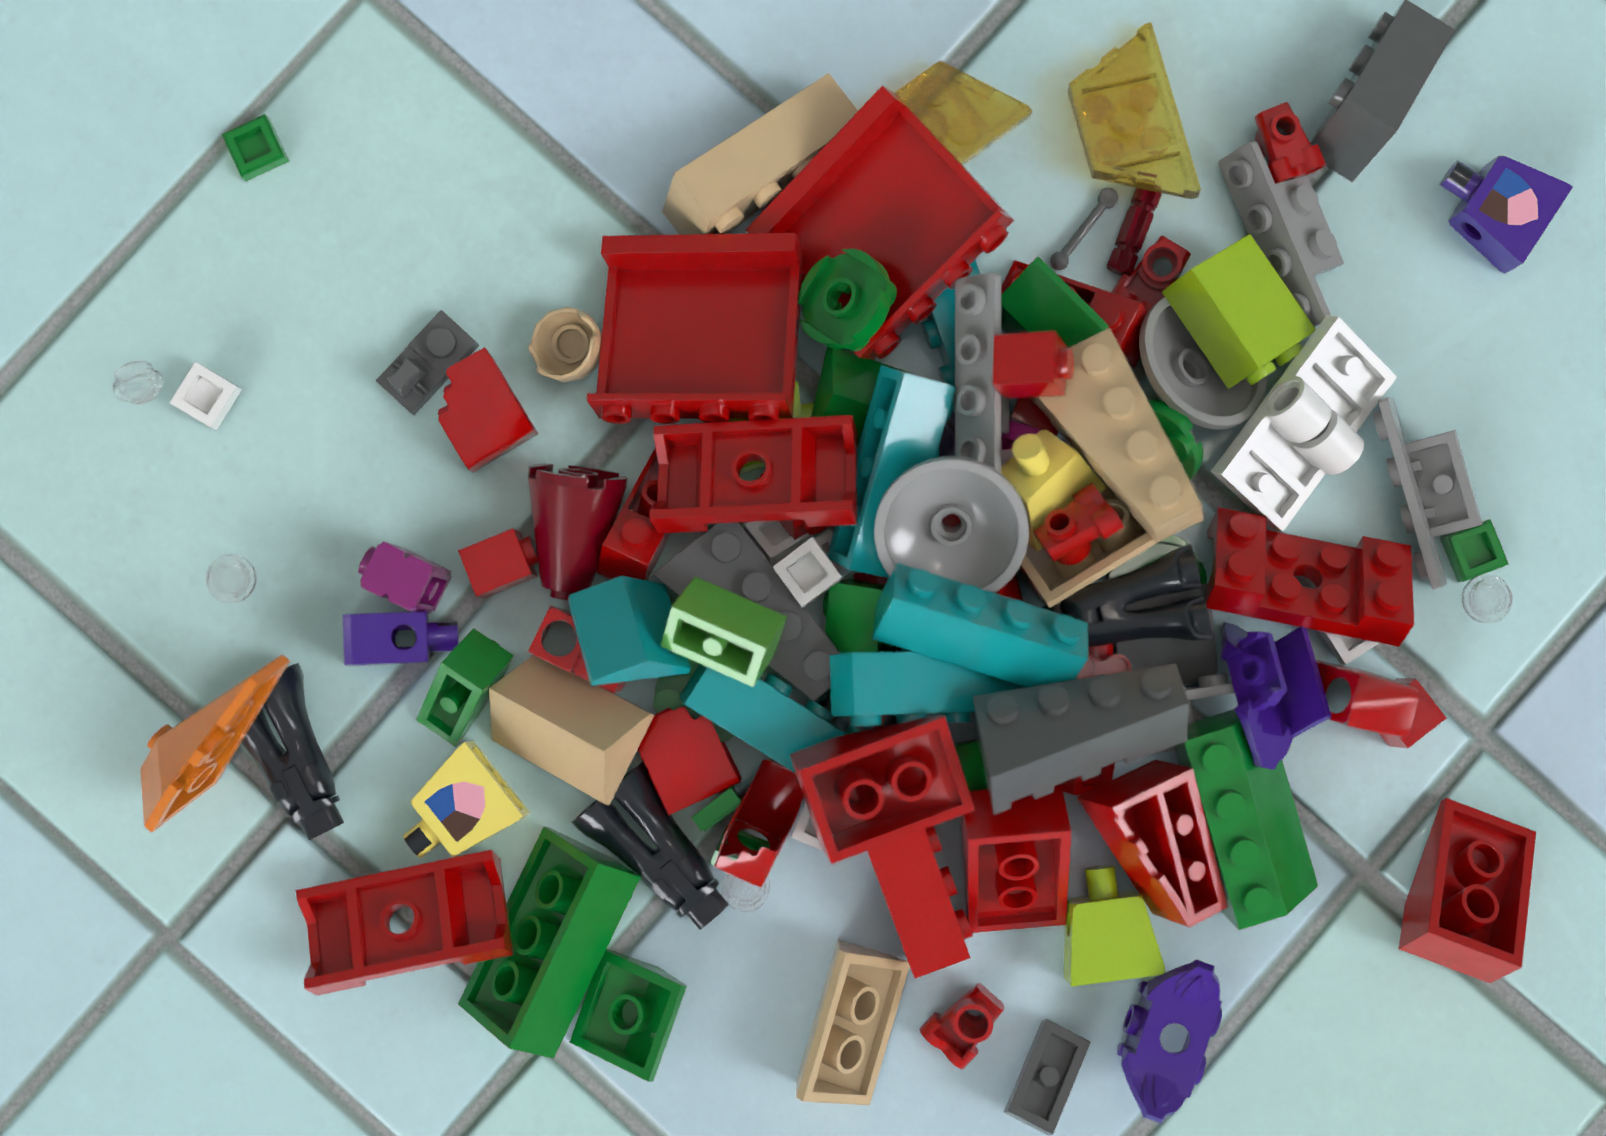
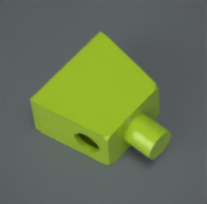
M1114 865L1085 868L1088 896L1067 899L1063 967L1065 980L1072 987L1157 976L1166 973L1142 895L1135 890L1118 892Z

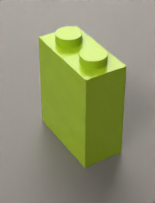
M1251 234L1193 267L1162 291L1228 389L1245 378L1252 386L1275 371L1276 367L1272 360L1275 359L1277 364L1282 366L1297 356L1303 348L1300 341L1316 330Z

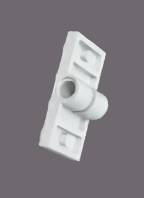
M1326 315L1211 472L1257 515L1266 516V524L1283 532L1325 474L1335 475L1342 473L1359 459L1364 449V441L1356 432L1397 376L1340 317Z

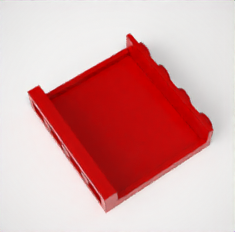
M882 85L745 231L747 233H796L803 253L802 283L810 269L819 260L827 255L835 258L840 254H846L842 251L844 249L861 250L880 262L887 270L890 281L896 286L897 297L890 306L885 321L870 338L867 346L860 351L854 352L859 358L875 360L877 357L879 359L885 358L898 347L902 341L899 335L912 322L915 325L919 324L934 311L937 306L934 300L947 287L954 289L957 279L968 277L971 274L972 268L970 264L983 251L989 254L1004 242L1009 234L1006 228L1014 219L896 93ZM845 293L840 295L838 301L842 304L841 309L849 303L851 293L849 295Z
M796 233L602 236L601 255L608 266L598 380L596 393H587L586 399L599 419L612 424H626L631 422V419H651L660 424H675L680 419H700L705 423L728 422L729 419L768 420L793 418L800 314L798 297L802 283L803 253Z

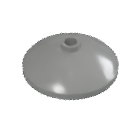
M1165 297L1150 308L1141 325L1139 348L1146 376L1161 400L1170 408L1187 416L1191 423L1208 429H1229L1249 419L1263 401L1267 378L1264 377L1252 386L1245 378L1228 389Z
M950 456L933 458L916 464L902 473L889 486L877 510L874 537L879 559L889 576L898 562L995 593L1005 586L1019 569L1028 546L1029 525L1024 503L1016 488L1004 475L980 461ZM954 514L961 521L957 526L948 527L942 522V519L946 515Z

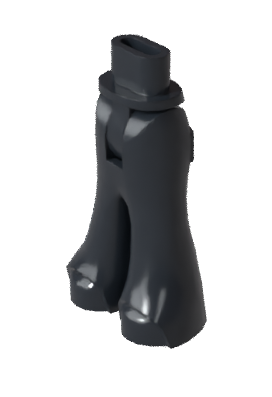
M1191 544L1179 547L1151 564L1130 573L1089 584L1051 608L1047 606L1039 607L1088 623V647L1151 638H1173L1192 641L1213 639L1210 617L1202 594L1139 610H1125L1126 605L1141 600L1201 589L1199 571Z
M299 663L286 667L263 705L285 749L279 744L273 734L263 708L241 743L259 767L275 800L291 817V823L299 821L308 840H311L343 824L344 821L335 805V802L340 800L339 795L330 798L336 795L335 784L308 717L304 696V675Z
M641 761L624 775L613 798L645 831L657 846V849L650 847L637 835L612 801L610 805H606L595 800L571 823L585 836L617 856L634 873L641 877V881L663 903L677 911L676 914L680 918L686 914L700 930L717 917L729 903L716 889L719 882L716 878L714 879L705 859L683 833L672 815H668L648 773L649 771L644 762Z

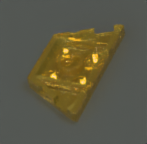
M1146 23L1137 30L1136 36L1119 49L1114 47L1101 58L1100 63L1096 67L1086 69L1069 83L1067 92L1090 174L1093 179L1187 199L1198 198L1201 187L1152 23Z
M941 60L895 92L963 165L1027 120L1032 114V110L1027 104Z

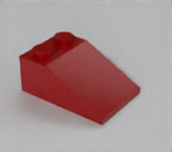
M943 714L834 737L789 754L820 846L830 864L975 810L950 730Z
M1062 784L1055 785L1053 793L1034 799L1031 794L1011 802V809L995 815L992 809L989 790L969 791L975 810L961 815L966 917L972 933L1066 925L1072 830Z
M1443 799L1439 805L1405 902L1398 949L1487 983H1492L1522 968L1536 831L1454 800Z

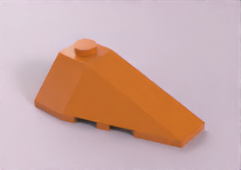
M283 654L173 728L166 724L151 737L147 743V747L151 751L140 768L144 827L151 833L218 782L289 664L290 660Z

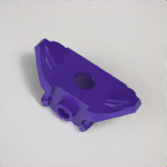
M1224 622L1220 630L1222 640L1221 659L1227 661L1238 704L1234 711L1244 729L1253 755L1254 766L1275 770L1279 761L1287 755L1294 737L1332 717L1307 628L1301 626L1274 642L1271 633L1245 631L1237 625Z
M1197 959L1191 963L1174 968L1149 982L1142 981L1138 984L1137 991L1141 993L1138 1005H1130L1123 1024V1032L1128 1034L1125 1043L1119 1042L1117 1046V1055L1122 1057V1070L1142 1116L1158 1123H1162L1167 1116H1171L1178 1111L1186 1097L1190 1098L1194 1084L1197 1085L1201 1081L1206 1066L1204 1054L1210 1037L1216 1035L1222 1019V1009L1220 1008L1222 1001L1219 999L1220 982L1215 975V966ZM1169 1024H1181L1188 1032L1183 1049L1179 1052H1168L1160 1043V1034Z

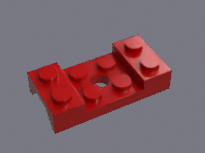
M852 415L658 425L653 428V437L659 463L657 502L650 509L649 519L658 533L708 531V524L802 519H804L807 527L857 525V429ZM751 461H760L766 465L765 472L757 480L746 481L740 478V471L745 464Z
M1221 507L1217 508L1207 529V538L1213 539L1212 571L1204 597L1207 609L1297 627L1302 626L1307 629L1400 647L1413 628L1414 602L1411 545L1362 536L1357 547H1351L1266 530V516ZM1294 576L1308 578L1316 588L1311 589L1301 586Z
M492 849L296 890V900L307 924L310 966L304 977V989L317 996L366 986V981L425 968L454 962H461L463 965L513 955L501 860ZM401 908H411L414 913V921L411 927L403 933H393L390 929V919L394 912Z

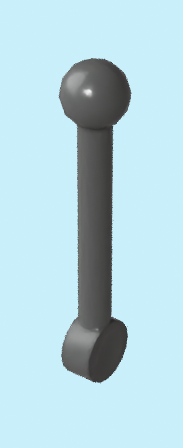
M1105 188L1100 192L1098 204L1061 252L1052 254L1050 264L1053 269L1063 270L1068 266V257L1105 209L1115 206L1118 201V193L1114 189Z

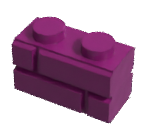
M387 542L378 544L376 548L371 546L364 554L358 568V573L362 574L360 579L362 588L380 597L388 598V601L408 611L427 612L428 614L435 611L452 578L451 570L426 560L424 557L406 548Z

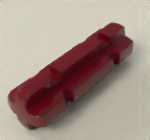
M1140 182L1136 187L1131 199L1133 206H1130L1127 210L1115 242L1117 248L1113 249L1107 263V269L1114 274L1120 276L1126 274L1129 276L1133 272L1138 256L1135 254L1139 253L1142 249L1154 217L1152 211H1155L1162 196V190L1158 186L1147 182Z

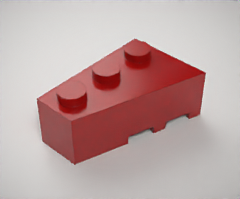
M1155 759L1077 797L1139 894L1142 895L1152 914L1190 928L1228 908L1193 768Z
M934 826L868 850L914 979L971 958L965 939L973 937L963 908L954 911L949 897L958 894L948 866L939 868L934 853L942 851V846Z

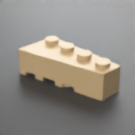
M829 73L676 171L663 207V214L679 235L728 234L761 208L769 205L858 110Z
M1108 328L1070 347L1074 357V374L1072 379H1066L1065 396L1029 397V399L1048 417L1057 431L1071 443L1094 473H1097L1110 487L1119 501L1156 542L1203 521L1202 503L1111 329Z

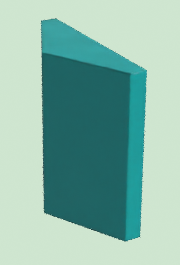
M620 576L569 595L568 603L591 686L689 673L691 667L688 658L661 647L672 607L665 584Z

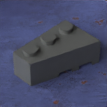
M1404 0L1393 16L1387 12L1382 14L1368 35V38L1373 40L1374 43L1371 47L1365 44L1348 69L1354 73L1350 80L1345 77L1332 95L1328 104L1333 107L1310 141L1311 145H1319L1328 168L1351 182L1358 177L1398 131L1455 29L1408 0Z

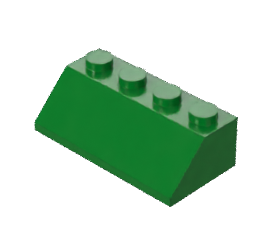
M1234 709L1189 723L1187 741L1174 746L1179 765L1193 768L1228 904V908L1222 910V913L1238 930L1288 915L1318 887V883L1283 760L1279 761L1275 770L1254 766L1253 755L1244 729Z
M544 826L506 903L513 955L478 962L458 1005L507 1048L554 1059L641 877L612 857Z

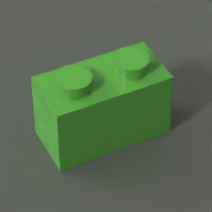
M695 576L671 607L661 647L754 687L775 656L787 616Z

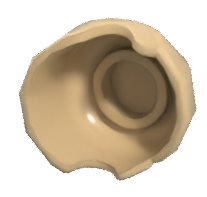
M570 307L549 311L535 325L531 343L528 346L537 365L536 371L543 376L561 382L585 378L599 364L602 334L595 320L584 311Z

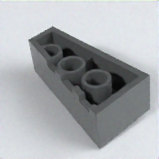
M738 522L717 523L652 573L678 595L682 594L696 576L787 616L775 656L769 663V666L813 701L831 688L830 655L840 654L808 611L799 604L773 569V566Z
M1176 663L973 696L977 738L994 815L1011 809V802L1032 794L1034 799L1053 793L1054 786L1078 776L1084 781L1100 775L1102 767L1122 760L1128 764L1187 741L1189 702Z

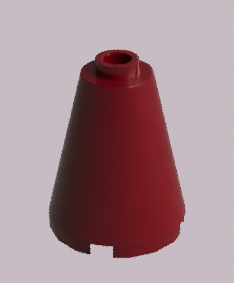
M532 464L528 469V482L541 586L550 589V597L568 600L569 595L592 586L598 569L602 544L614 524L627 488L628 477H619V473L572 465H568V468L559 469L558 473H553L554 464Z

